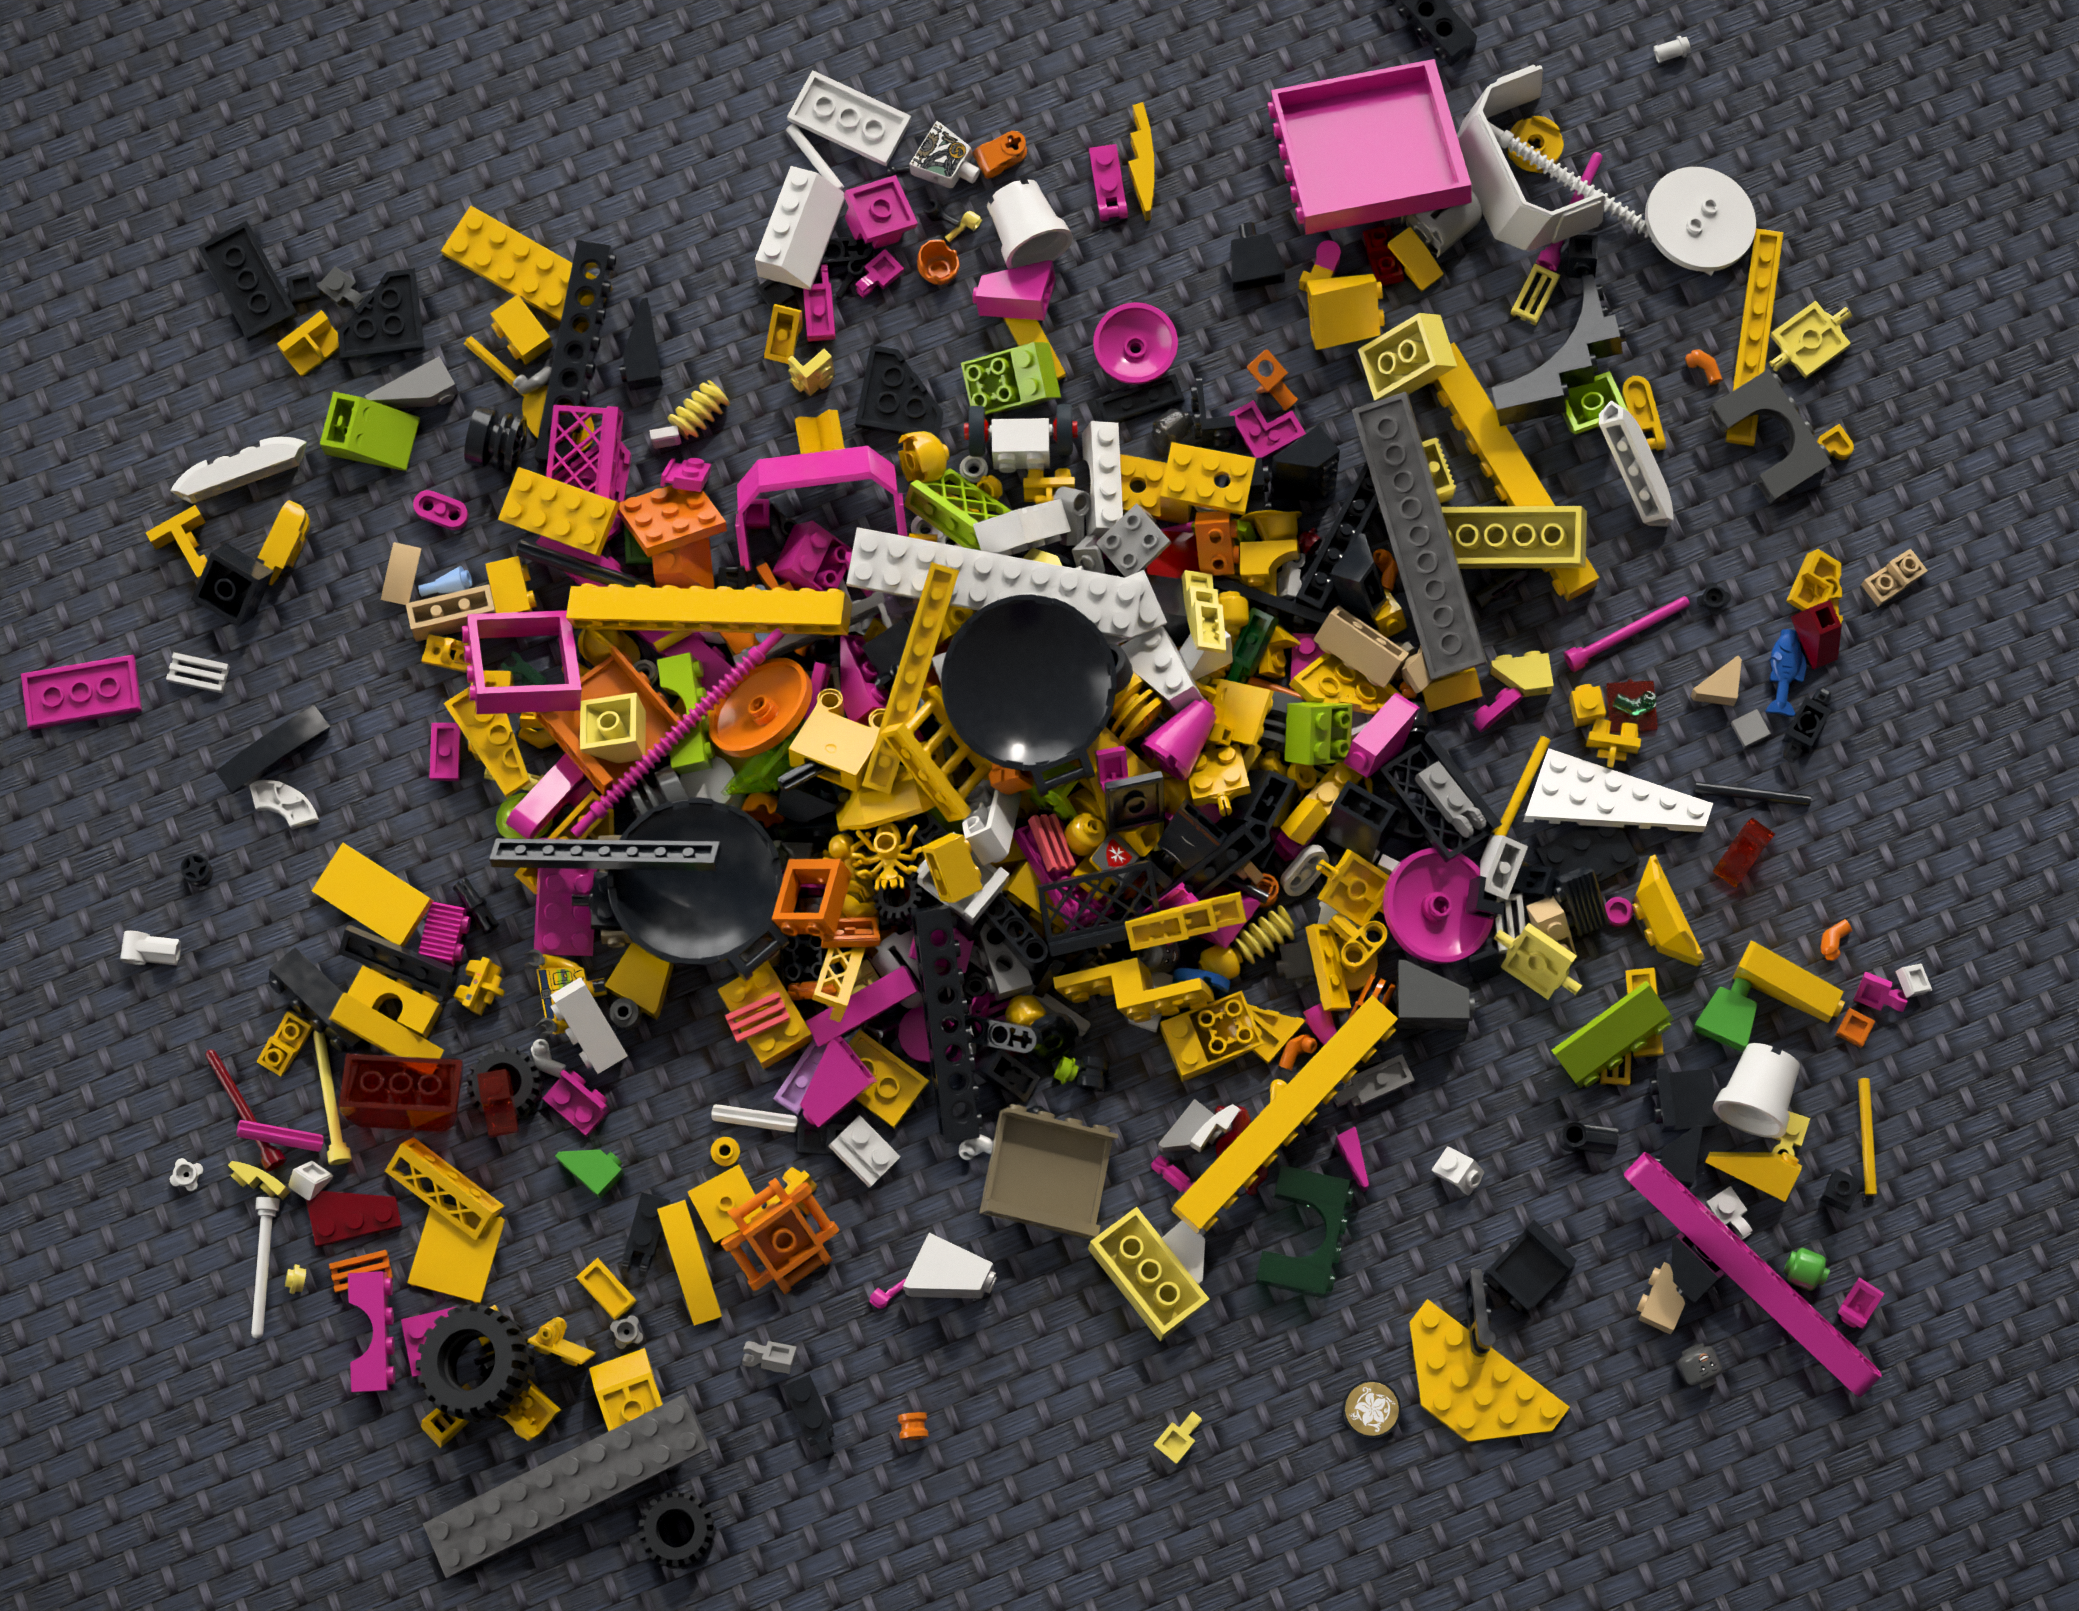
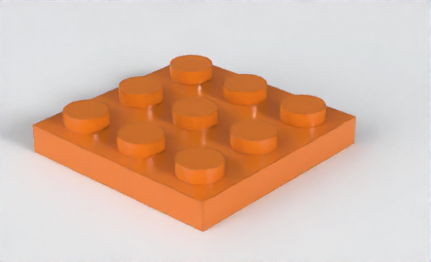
M673 485L619 502L620 506L617 514L647 557L727 531L726 521L703 490L701 492L673 488Z

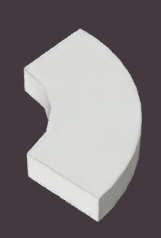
M257 780L249 785L256 810H269L279 813L287 820L292 830L320 822L309 800L296 789L273 780Z

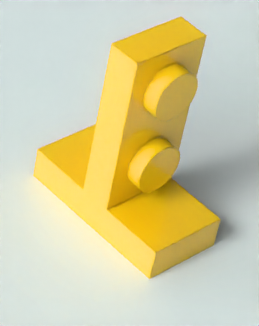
M196 505L145 533L156 550L176 539L198 580L200 579L207 558L204 554L200 557L198 556L194 548L198 547L199 544L191 531L206 522Z

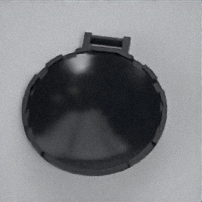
M1034 594L1009 596L994 601L978 610L965 621L954 635L948 646L942 666L941 693L947 716L959 737L974 752L994 764L1014 770L1030 771L1040 797L1048 795V791L1082 778L1088 780L1095 777L1086 749L1092 745L1102 730H1104L1113 710L1117 689L1115 662L1109 645L1101 631L1075 607L1056 598ZM1075 759L1079 760L1081 767L1044 780L1041 772Z
M690 797L688 800L676 802L668 801L642 814L622 834L619 840L719 841L722 849L716 871L608 869V894L615 918L627 936L647 953L666 962L687 966H703L726 961L744 981H748L758 967L780 949L784 950L790 945L788 938L772 922L773 912L783 881L778 852L764 828L743 810L731 804L729 806L713 801V799ZM765 934H768L772 941L744 964L739 956Z

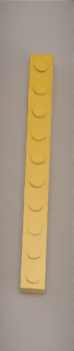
M1455 343L1450 344L1457 367L1429 384L1433 383L1438 390L1436 394L1439 402L1444 408L1448 407L1451 411V420L1458 431L1462 430L1467 437L1465 442L1469 451L1473 455L1475 453L1481 460L1480 468L1487 478L1491 477L1496 485L1494 490L1501 501L1505 500L1509 507L1555 506L1506 425L1499 426L1496 409ZM1587 557L1586 568H1542L1544 572L1549 571L1554 579L1552 585L1559 596L1564 595L1567 602L1597 586L1599 576Z
M585 583L581 586H571L566 619L575 629L772 633L778 628L783 634L848 635L852 602L847 594L839 589H828L827 592H819L810 588L788 591L779 587L772 590H760L755 587L733 590L726 586H720L717 589H706L701 586L679 589L672 585H665L662 588L636 585L635 588L618 584H610L608 587H597L596 585Z
M1371 995L1173 1205L1171 1210L1196 1234L1202 1228L1207 1232L1218 1220L1215 1216L1222 1207L1228 1210L1239 1198L1235 1193L1242 1186L1248 1189L1259 1177L1255 1172L1262 1165L1267 1168L1278 1157L1275 1151L1279 1146L1284 1144L1287 1147L1296 1138L1298 1133L1295 1132V1129L1301 1123L1307 1126L1318 1114L1314 1109L1321 1102L1327 1105L1338 1093L1334 1088L1341 1081L1346 1084L1357 1073L1354 1067L1359 1061L1362 1060L1366 1063L1377 1051L1374 1048L1375 1044L1380 1039L1386 1042L1397 1030L1393 1025L1398 1018Z

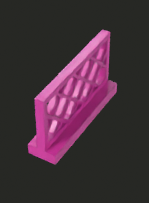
M554 405L546 477L553 479L554 472L563 465L572 475L564 483L570 485L576 480L585 491L592 492L595 489V494L615 501L624 415L620 408L612 406L596 408ZM560 413H572L577 419L566 431L559 425ZM577 414H585V415H583V416L580 418ZM592 415H603L602 425L592 433L584 422ZM582 425L590 436L577 446L569 437V434ZM558 430H560V431L562 432V434H561L559 437H558ZM601 433L599 441L596 437ZM567 438L575 448L564 458H561L556 452L557 444ZM594 439L599 445V453L589 460L581 449ZM579 452L587 463L574 474L566 462ZM557 457L559 462L555 464V458ZM598 461V466L596 469L594 464ZM591 467L597 474L596 481L586 488L578 477Z

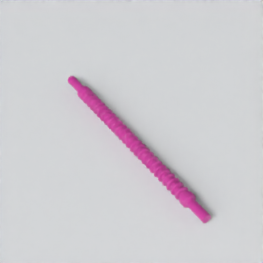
M776 628L757 648L753 646L748 651L749 656H743V662H737V668L730 669L731 674H725V679L723 681L719 680L718 686L713 685L712 688L714 690L712 692L707 691L708 696L706 698L701 697L702 702L700 704L695 703L696 708L694 710L690 708V714H684L683 721L678 720L676 727L671 726L672 731L670 733L665 732L666 737L664 739L659 738L660 743H654V749H648L647 752L649 754L647 756L642 755V761H636V767L631 766L630 773L625 772L623 779L618 778L619 783L617 785L612 784L613 789L611 791L606 790L607 795L605 797L601 795V800L599 802L595 801L590 806L591 810L571 829L573 834L579 838L598 818L603 819L608 814L607 810L614 808L613 803H619V797L624 798L626 796L624 793L626 791L630 792L632 785L637 786L636 781L638 779L643 780L642 775L644 773L649 774L648 769L650 767L655 768L654 763H660V757H666V752L668 750L672 751V746L674 744L678 745L680 738L682 740L685 739L684 734H690L691 731L689 729L691 727L696 728L695 723L697 721L702 722L701 717L703 715L708 716L707 712L708 710H714V704L719 705L721 698L726 699L725 694L727 692L732 693L731 688L733 686L738 687L737 682L739 680L743 682V676H749V670H755V665H760L766 659L765 655L785 635Z

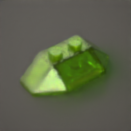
M804 719L778 745L766 752L749 757L720 793L724 796L765 793L770 792L772 789L777 791L780 788L778 778L784 775L790 767L795 769L790 766L789 747L803 727Z

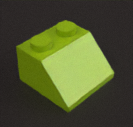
M1610 371L1595 376V383L1568 388L1570 400L1565 401L1567 412L1562 413L1570 432L1578 434L1600 426L1599 413L1610 401L1627 410Z

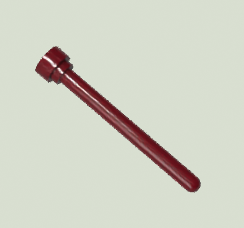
M213 1049L207 1050L205 1057L242 1120L258 1123L216 1051ZM255 1140L261 1150L260 1156L262 1159L260 1162L267 1172L277 1169L286 1162L287 1159L281 1149H277L276 1146H272L268 1142Z

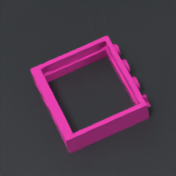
M567 611L467 614V626H462V643H468V646H464L465 663H470V666H467V683H473V686H469V699L475 700L476 714L581 710L582 689L573 627L566 619ZM558 635L565 684L485 687L479 638Z

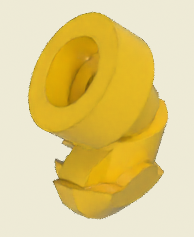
M1267 751L1265 759L1259 761L1261 770H1271L1296 781L1300 791L1312 788L1316 783L1317 774L1313 765L1294 763L1288 768V766L1281 764L1278 751Z

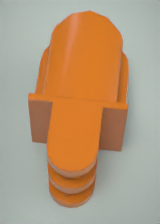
M1370 973L1348 1020L1355 1014L1359 1005L1362 1006L1365 1003L1364 1000L1372 987L1376 975ZM1382 978L1372 994L1377 1000L1386 983V980ZM1392 983L1381 1003L1385 1007H1387L1397 987Z

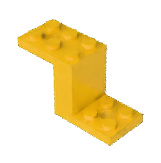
M1171 442L1167 463L1120 454L1123 513L1129 511L1137 503L1150 513L1154 519L1179 524L1189 522L1192 505L1245 515L1256 458ZM1219 475H1225L1231 482L1227 487L1220 488L1215 485L1214 479ZM1133 481H1143L1146 485L1145 490L1141 493L1133 492L1130 489V484Z

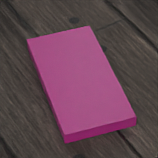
M134 655L21 674L27 727L29 730L142 711Z

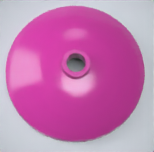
M1145 303L1123 304L1110 310L1097 325L1093 340L1094 353L1100 367L1113 379L1127 384L1148 383L1165 374L1173 364L1178 350L1177 332L1169 317L1158 308ZM1139 347L1141 351L1139 353H1133L1131 352V348Z

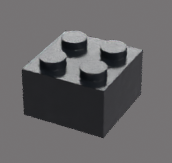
M225 543L210 553L191 599L240 627L255 617L274 571Z

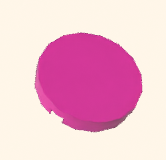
M923 1006L912 1008L904 1015L899 1024L898 1038L900 1045L908 1057L923 1063H930ZM947 1020L946 1026H949L951 1029L954 1023ZM953 1045L946 1049L945 1056L950 1053Z

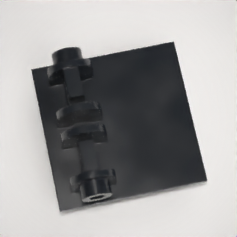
M906 617L862 646L878 673L875 686L879 690H888L889 694L891 693L911 629ZM931 661L929 670H931L932 668H934V666H933V664H932V661Z

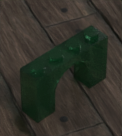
M1281 1165L1274 1198L1306 1205L1314 1209L1323 1219L1326 1228V1238L1317 1251L1305 1257H1290L1262 1250L1256 1284L1324 1299L1326 1291L1332 1292L1336 1276L1330 1274L1332 1262L1338 1264L1342 1246L1336 1245L1339 1234L1345 1235L1348 1218L1342 1217L1345 1206L1351 1207L1354 1189H1349L1350 1180Z

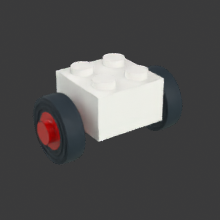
M1069 404L1057 405V417L1053 421V427L1052 424H1049V418L992 419V425L989 428L988 422L985 419L984 406H970L969 423H964V440H969L970 456H985L986 442L989 440L990 434L992 436L993 467L1003 473L1015 472L1016 469H1027L1028 471L1029 469H1041L1044 471V469L1050 468V435L1052 433L1054 440L1057 442L1058 455H1072L1073 438H1078L1077 421H1073L1072 405Z

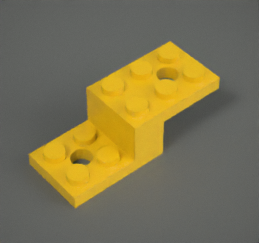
M1138 958L1053 978L1055 989L1074 1003L1087 1001L1089 996L1100 994L1101 996L1115 994L1117 1009L1131 1021L1134 1020L1135 1023L1149 1021L1151 1016L1162 1014V1016L1175 1015L1179 1013V1009L1190 1007V1009H1201L1206 1007L1208 1002L1215 1001L1213 990L1201 978L1154 988L1149 968Z

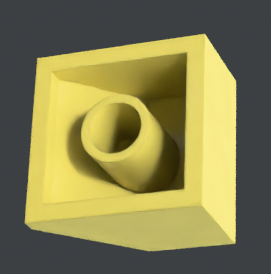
M637 693L581 701L580 750L582 753L615 763L642 760L641 756L645 755L646 710Z

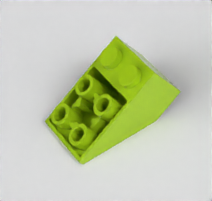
M1032 342L961 363L970 406H984L985 415L1061 398L1049 343Z
M333 392L320 446L325 455L407 471L420 417L362 397Z

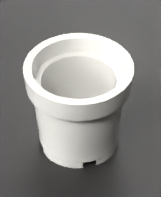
M1028 180L1029 184L1023 185L1020 181H1016L1002 187L992 196L994 199L993 203L990 204L988 202L987 209L1002 243L1001 252L1008 269L1045 260L1054 261L1065 253L1073 240V235L1066 223L1056 216L1039 185L1034 180Z
M1759 1043L1748 1044L1727 1087L1719 1092L1713 1104V1110L1724 1122L1746 1133L1766 1138L1782 1137L1786 1132L1790 1118L1788 1107L1799 1073L1800 1063L1784 1051H1781L1780 1055L1771 1052L1772 1046Z

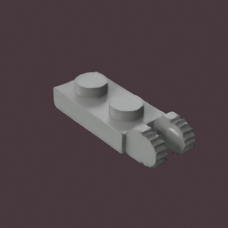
M1439 761L1417 774L1415 781L1448 823H1452L1464 838L1473 834V826L1477 830L1486 826L1484 815H1482L1478 808L1473 807L1472 802Z

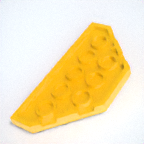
M1427 1299L1409 1322L1421 1407L1468 1443L1552 1432L1570 1408L1493 1348H1490L1484 1357L1475 1356L1471 1351L1469 1330Z

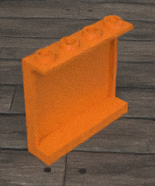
M615 645L611 647V656L580 678L582 689L581 701L637 693L646 710L645 756L649 754L647 752L648 749H654V743H660L659 738L664 739L666 737L665 732L670 733L672 731L671 726L676 727L678 725L677 721H683L684 719L680 713H674L668 707L669 703L661 692L656 693L652 689L649 678L642 671L638 673L633 667V661L624 651L620 652ZM581 710L533 712L534 717L604 797L607 795L606 790L611 791L613 789L612 784L617 785L619 783L618 778L623 779L625 772L630 773L631 766L636 767V761L615 763L581 752Z

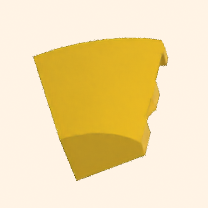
M1819 549L1807 553L1786 602L1804 611L1831 600L1839 621L1842 623L1843 616L1839 615V599L1842 598V588L1839 583L1841 563Z

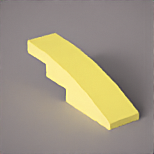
M1185 570L1182 575L1183 596L1187 621L1196 649L1225 654L1226 641L1223 605L1218 603V590L1213 589L1212 574Z

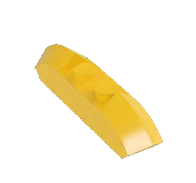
M1344 762L1336 763L1296 807L1281 826V829L1290 839L1305 845L1328 820L1332 806L1346 782L1349 780L1358 786L1365 776Z

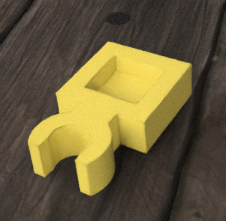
M1788 1111L1790 1118L1786 1132L1782 1137L1773 1138L1780 1141V1143L1774 1147L1772 1152L1784 1151L1794 1156L1792 1146L1799 1148L1802 1146L1810 1118Z

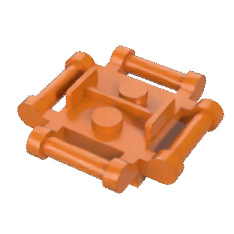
M774 1178L768 1182V1187L737 1209L733 1207L727 1211L739 1228V1231L725 1237L721 1241V1245L726 1252L729 1251L743 1270L749 1279L748 1284L752 1290H758L774 1279L785 1295L792 1290L791 1287L822 1264L826 1266L833 1261L825 1250L823 1243L833 1237L839 1231V1228L834 1221L829 1220L812 1195V1188L808 1182L798 1185L788 1195L779 1181ZM775 1195L778 1196L780 1199L778 1203L770 1204L753 1216L750 1223L746 1224L743 1219ZM800 1201H803L821 1227L820 1231L816 1234L796 1207V1204ZM746 1240L766 1267L761 1273H758L740 1247V1244Z

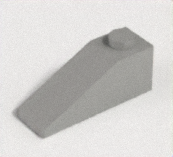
M439 356L365 395V398L391 408L436 406L439 403L443 405L454 399V395L459 392Z

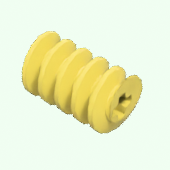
M707 380L709 385L705 383L699 385L701 393L698 391L691 393L693 400L687 398L683 401L685 408L680 406L676 408L677 416L673 414L668 416L670 424L672 426L677 425L679 433L687 440H689V434L696 438L699 437L695 429L696 427L703 430L707 429L703 421L704 419L711 422L715 421L711 414L712 411L718 414L723 413L719 406L721 403L728 407L730 406V402L725 394L710 380Z
M1281 905L1277 908L1278 915L1274 911H1269V921L1264 917H1259V927L1254 923H1249V933L1241 928L1238 932L1239 939L1236 937L1233 940L1243 958L1247 959L1250 963H1255L1253 955L1255 953L1261 958L1265 957L1263 949L1265 947L1273 953L1275 951L1273 942L1275 941L1283 947L1285 945L1283 936L1286 935L1289 939L1294 940L1293 930H1295V926Z

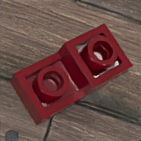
M1390 225L1363 231L1370 266L1376 282H1381L1382 286L1403 282L1404 274L1400 261L1387 247L1388 242L1394 239Z

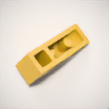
M1709 1152L1705 1161L1784 1202L1802 1168V1165L1798 1164L1799 1160L1796 1157L1785 1152L1782 1155L1776 1152Z

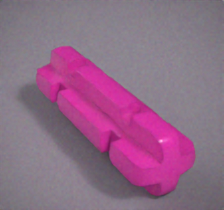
M1162 1155L1156 1157L1151 1164V1168L1158 1174L1162 1173L1163 1178L1180 1192L1186 1193L1195 1183H1191L1190 1178L1173 1164L1169 1165V1161Z

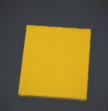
M445 1203V1206L451 1210L458 1209L457 1206ZM430 1206L407 1283L411 1286H418L470 1300L474 1303H481L506 1220L502 1217L491 1219L480 1238L475 1240ZM473 1211L466 1212L468 1223L477 1228L482 1218Z

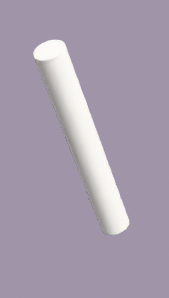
M793 123L788 126L786 131L821 176L842 190L844 188L843 184L796 124Z

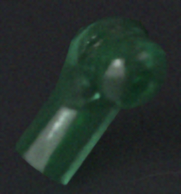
M1646 691L1642 696L1632 700L1618 693L1613 706L1632 716H1639L1655 708L1657 697L1653 692Z

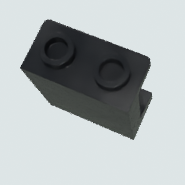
M1533 1220L1511 1246L1485 1270L1484 1275L1487 1277V1285L1496 1293L1501 1290L1509 1298L1507 1303L1517 1313L1523 1311L1528 1315L1576 1264L1577 1259Z

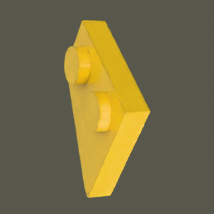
M1247 1004L1263 1041L1262 1046L1252 1051L1269 1064L1305 1024V1020L1300 1017L1294 1018L1282 1015L1269 1009H1259L1257 1006Z

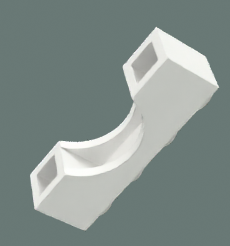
M1091 421L1082 433L1083 460H1086L1089 465L1091 478V507L1086 514L1087 536L1097 535V538H1101L1123 517L1118 423Z

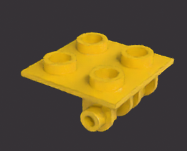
M560 1317L553 1318L541 1326L538 1333L527 1341V1343L534 1345V1350L550 1355L551 1352L561 1356L563 1362L573 1366H577L578 1363L583 1364L596 1353L564 1340L563 1336L567 1325L565 1320Z

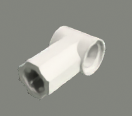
M124 931L120 961L135 965H144L146 962L177 965L181 951L180 940L151 937L147 933L138 931Z

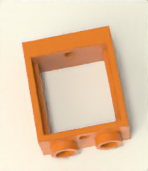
M789 859L773 912V922L783 934L788 936H796L797 934H811L814 936L835 934L852 873L841 859ZM801 884H827L819 913H794Z

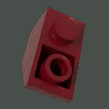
M1831 600L1810 607L1790 617L1813 670L1838 660L1842 625Z

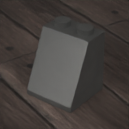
M1406 960L1398 961L1396 970V1017L1398 1018L1396 1029L1466 1030L1468 1021H1473V1015H1475V998H1469V989Z

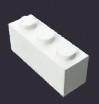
M581 977L550 995L555 1002L550 1007L559 1021L565 1019L569 1028L565 1032L573 1045L579 1043L583 1049V1052L579 1053L587 1069L593 1066L597 1074L628 1056Z

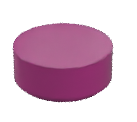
M1614 897L1605 904L1610 922L1609 925L1623 927L1630 922L1633 908L1627 899Z

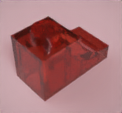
M1751 818L1740 830L1712 872L1737 888L1775 836V833L1754 818Z
M503 1069L477 1074L480 1098L489 1137L518 1133L512 1083L508 1071Z

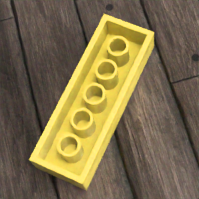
M1582 506L1441 507L1459 569L1586 568L1587 511Z

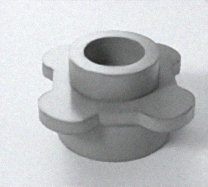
M629 1316L627 1319L615 1320L611 1323L610 1329L616 1337V1347L624 1349L628 1344H639L642 1342L643 1334L639 1332L637 1326L639 1320L637 1317ZM626 1329L629 1330L628 1335L624 1334V1331Z

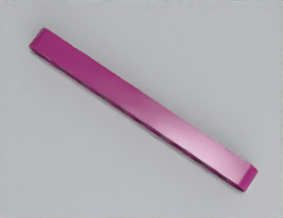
M1644 1152L1624 1172L1625 1178L1851 1392L1858 1397H1862L1882 1377L1881 1372L1871 1361L1650 1154Z

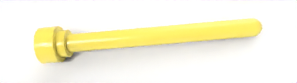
M314 1030L313 1037L331 1145H329V1151H327L329 1165H341L352 1161L350 1148L342 1140L325 1034H320Z

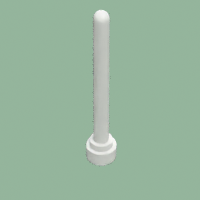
M256 1198L255 1210H258V1216H261L251 1331L252 1337L255 1339L261 1338L264 1330L272 1218L276 1217V1212L279 1211L280 1199Z

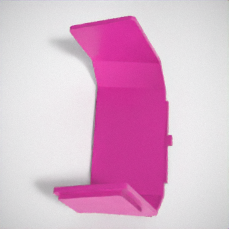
M869 446L758 459L737 484L738 514H736L735 526L741 566H745L746 571L752 569L745 510L762 492L872 479L893 494L898 535L908 537L903 494L898 493L895 465Z

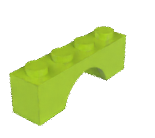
M690 652L658 659L661 687L668 694L681 697L686 706V715H689V709L694 710L696 708L695 703L700 704L702 702L701 697H707L706 690L701 684V677H704L701 661L697 660ZM703 715L701 717L702 722L697 721L695 723L696 728L691 727L689 729L691 733H685V739L682 740L680 738L678 740L679 744H674L672 746L673 750L669 751L671 767L680 776L713 768L712 759L715 758V749L713 743L709 742V716Z

